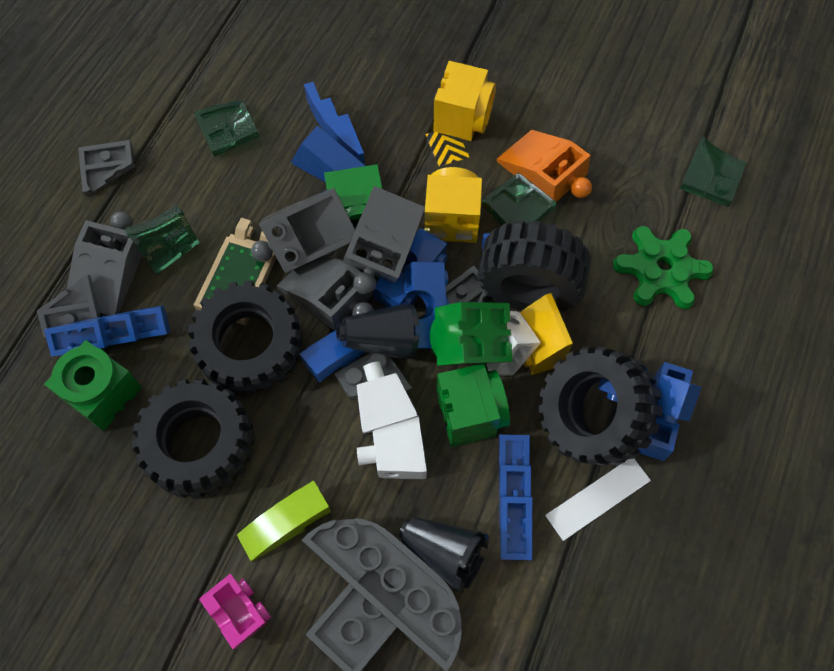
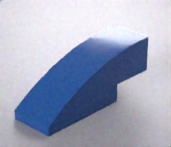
M336 331L301 352L300 357L302 363L320 383L341 367L343 369L366 352L343 347L341 341H337Z

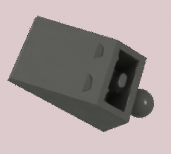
M376 186L373 187L343 260V263L363 271L354 279V288L358 293L367 295L374 291L376 287L374 275L395 284L412 245L425 209L424 206ZM357 251H363V252H365L366 258H362V257H360V256H357V255H356V252H357ZM382 262H390L391 269L382 266Z
M332 188L264 217L259 225L268 242L264 240L255 242L251 247V255L256 261L266 262L272 257L274 252L282 269L287 273L349 244L354 235L355 228L335 188ZM274 227H281L283 234L278 235ZM292 251L296 256L290 258L287 252Z
M123 211L112 215L110 219L111 226L85 220L74 246L67 289L83 276L91 274L99 313L104 316L120 312L146 249L145 244L137 233L129 231L133 225V220L128 213Z
M326 254L293 269L277 285L280 291L334 331H336L337 324H341L343 318L374 311L373 307L367 303L373 292L363 295L354 288V279L361 272L353 266Z

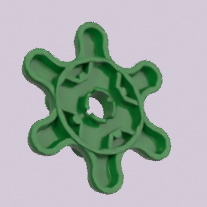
M638 227L632 233V239L638 246V253L617 256L612 264L614 270L621 274H632L638 279L639 287L633 294V299L638 305L648 306L653 302L656 295L667 294L674 300L677 307L685 310L690 309L695 303V297L688 287V282L693 279H709L713 275L711 262L696 260L688 255L687 247L691 244L692 239L690 232L686 229L674 232L670 240H660L652 234L648 227ZM664 260L671 269L662 270L658 267L657 262Z

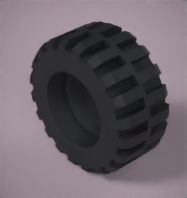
M516 221L515 224L509 222L501 227H497L487 236L477 277L485 294L493 297L494 301L498 303H509L512 309L517 308L522 311L544 295L551 293L558 310L565 312L571 307L577 306L586 294L591 256L582 240L577 235L573 236L571 231L565 228L562 230L557 228V225L550 223L545 225L541 224L540 221H532V223Z
M244 281L242 286H238L237 282L228 283L229 288L221 290L218 287L212 291L214 294L212 298L205 297L200 302L202 309L200 311L194 310L191 317L194 325L191 324L188 327V335L191 338L188 344L191 353L194 355V361L210 381L221 384L224 389L227 388L234 394L240 395L242 391H246L248 395H256L258 389L263 388L265 392L272 390L273 383L278 381L282 384L287 379L285 374L288 371H294L297 366L296 358H300V353L302 352V332L294 307L290 301H285L284 295L280 291L274 290L272 292L270 285L264 283L256 287L254 281ZM254 317L265 320L271 325L273 329L272 342L259 356L249 360H234L228 358L221 349L222 336L226 329L234 322L242 318Z
M589 346L581 348L580 352L574 350L565 356L567 360L560 359L553 366L556 370L553 373H548L545 378L547 385L545 389H541L540 397H543V403L539 405V414L544 417V420L541 421L543 430L550 433L547 436L548 440L553 446L559 447L558 451L562 455L572 457L573 461L580 463L618 465L625 463L626 459L633 460L640 455L639 448H648L652 443L649 436L651 433L657 434L660 427L659 424H656L657 416H662L663 407L658 406L657 400L661 399L662 396L660 389L653 387V384L656 383L655 377L651 372L645 371L646 366L641 361L609 348ZM607 378L613 385L617 395V411L609 427L602 433L595 435L588 428L584 420L583 403L589 389L596 382Z
M196 378L194 383L191 384L187 379L177 382L178 386L172 388L169 384L162 388L163 393L156 397L154 394L147 400L150 403L147 409L141 408L137 415L141 421L133 426L132 433L137 439L132 440V449L137 454L135 459L139 467L160 488L168 493L172 492L177 497L186 498L187 495H190L193 499H201L206 492L211 496L220 493L219 487L224 484L227 488L235 483L232 478L237 473L241 476L247 469L244 462L245 460L251 461L253 455L250 446L255 444V435L252 432L253 425L240 400L236 398L232 391L224 389L221 384L214 381L208 385L205 379ZM196 417L215 418L221 425L220 437L215 447L206 456L192 462H178L172 458L170 454L171 440L176 430L183 423Z

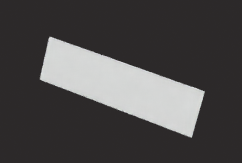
M628 459L625 463L620 464L545 516L564 541L651 480L635 459Z

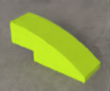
M313 480L267 510L239 532L237 536L250 561L253 562L305 531L306 526L331 511Z

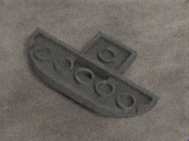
M355 518L329 521L318 526L302 539L303 543L349 583L306 633V636L343 671H362L397 628L444 671H448L460 646L462 633L461 616L453 592L435 571L385 528L364 519Z

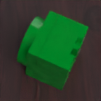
M378 164L324 172L327 190L335 188L355 230L373 187L376 186L382 189Z
M459 302L434 307L435 319L430 328V343L433 352L437 356V366L513 362L512 344L508 342L511 329H507V323L510 321L509 303Z
M87 340L79 347L69 350L59 358L53 368L52 376L44 384L62 401L103 432L115 419L114 415L119 410L122 411L125 408L124 404L128 400H132L143 388L127 369Z
M483 363L437 375L436 395L441 411L443 410V421L447 423L446 432L450 447L496 437L498 429L509 427L510 414L501 378L495 369L486 371Z

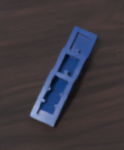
M314 82L304 84L307 102L323 131L365 165L364 152L348 114L338 116L331 98L320 100Z
M162 305L44 329L51 357L63 355L69 350L79 347L85 340L101 349L109 345L137 341L140 338L168 334L170 327L165 307Z
M499 435V529L501 560H532L530 435Z

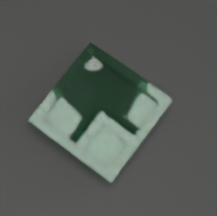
M243 101L221 103L194 112L214 157L260 137Z
M702 137L679 189L729 207L747 162L727 154Z
M518 172L482 199V206L503 225L509 222L515 224L516 221H525V223L541 221L555 209L556 201Z
M177 205L149 221L124 229L125 233L156 274L160 273L199 243L183 211Z

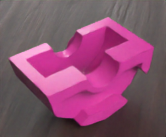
M230 573L200 597L199 600L218 624L221 633L232 649L236 650L267 624L266 621L271 618V615L261 602L256 605L250 598L254 591L246 580L242 578L238 582Z

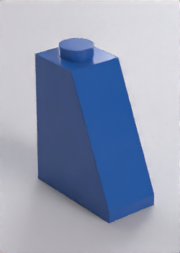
M316 126L303 141L291 161L298 168L325 183L324 172L365 166L319 126Z

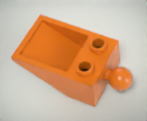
M531 130L497 158V162L552 205L570 189L577 198H585L592 191L590 180L585 178L588 174L591 155L570 140Z

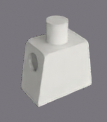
M510 311V321L507 323V329H511L508 342L512 344L513 362L487 364L488 371L495 369L499 376L514 375L540 345V341L521 313L517 311Z
M380 361L363 366L368 382L357 385L363 434L373 432V430L417 417V413L396 373L384 376Z
M413 417L373 430L374 445L357 448L358 464L376 463L379 478L426 479L427 470L419 417Z

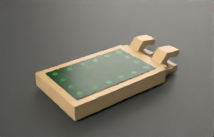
M241 218L235 228V235L230 234L229 237H226L194 303L196 310L200 311L202 309L200 302L205 297L210 299L214 296L213 290L218 287L221 290L229 288L228 283L237 282L238 286H242L244 281H254L256 287H259L261 283L265 284L277 257L274 252L272 257L266 262L256 261L252 257L251 247L256 241L250 240L254 232V227H251V220ZM262 231L260 235V240L268 242ZM242 318L236 321V323L246 325L249 318Z

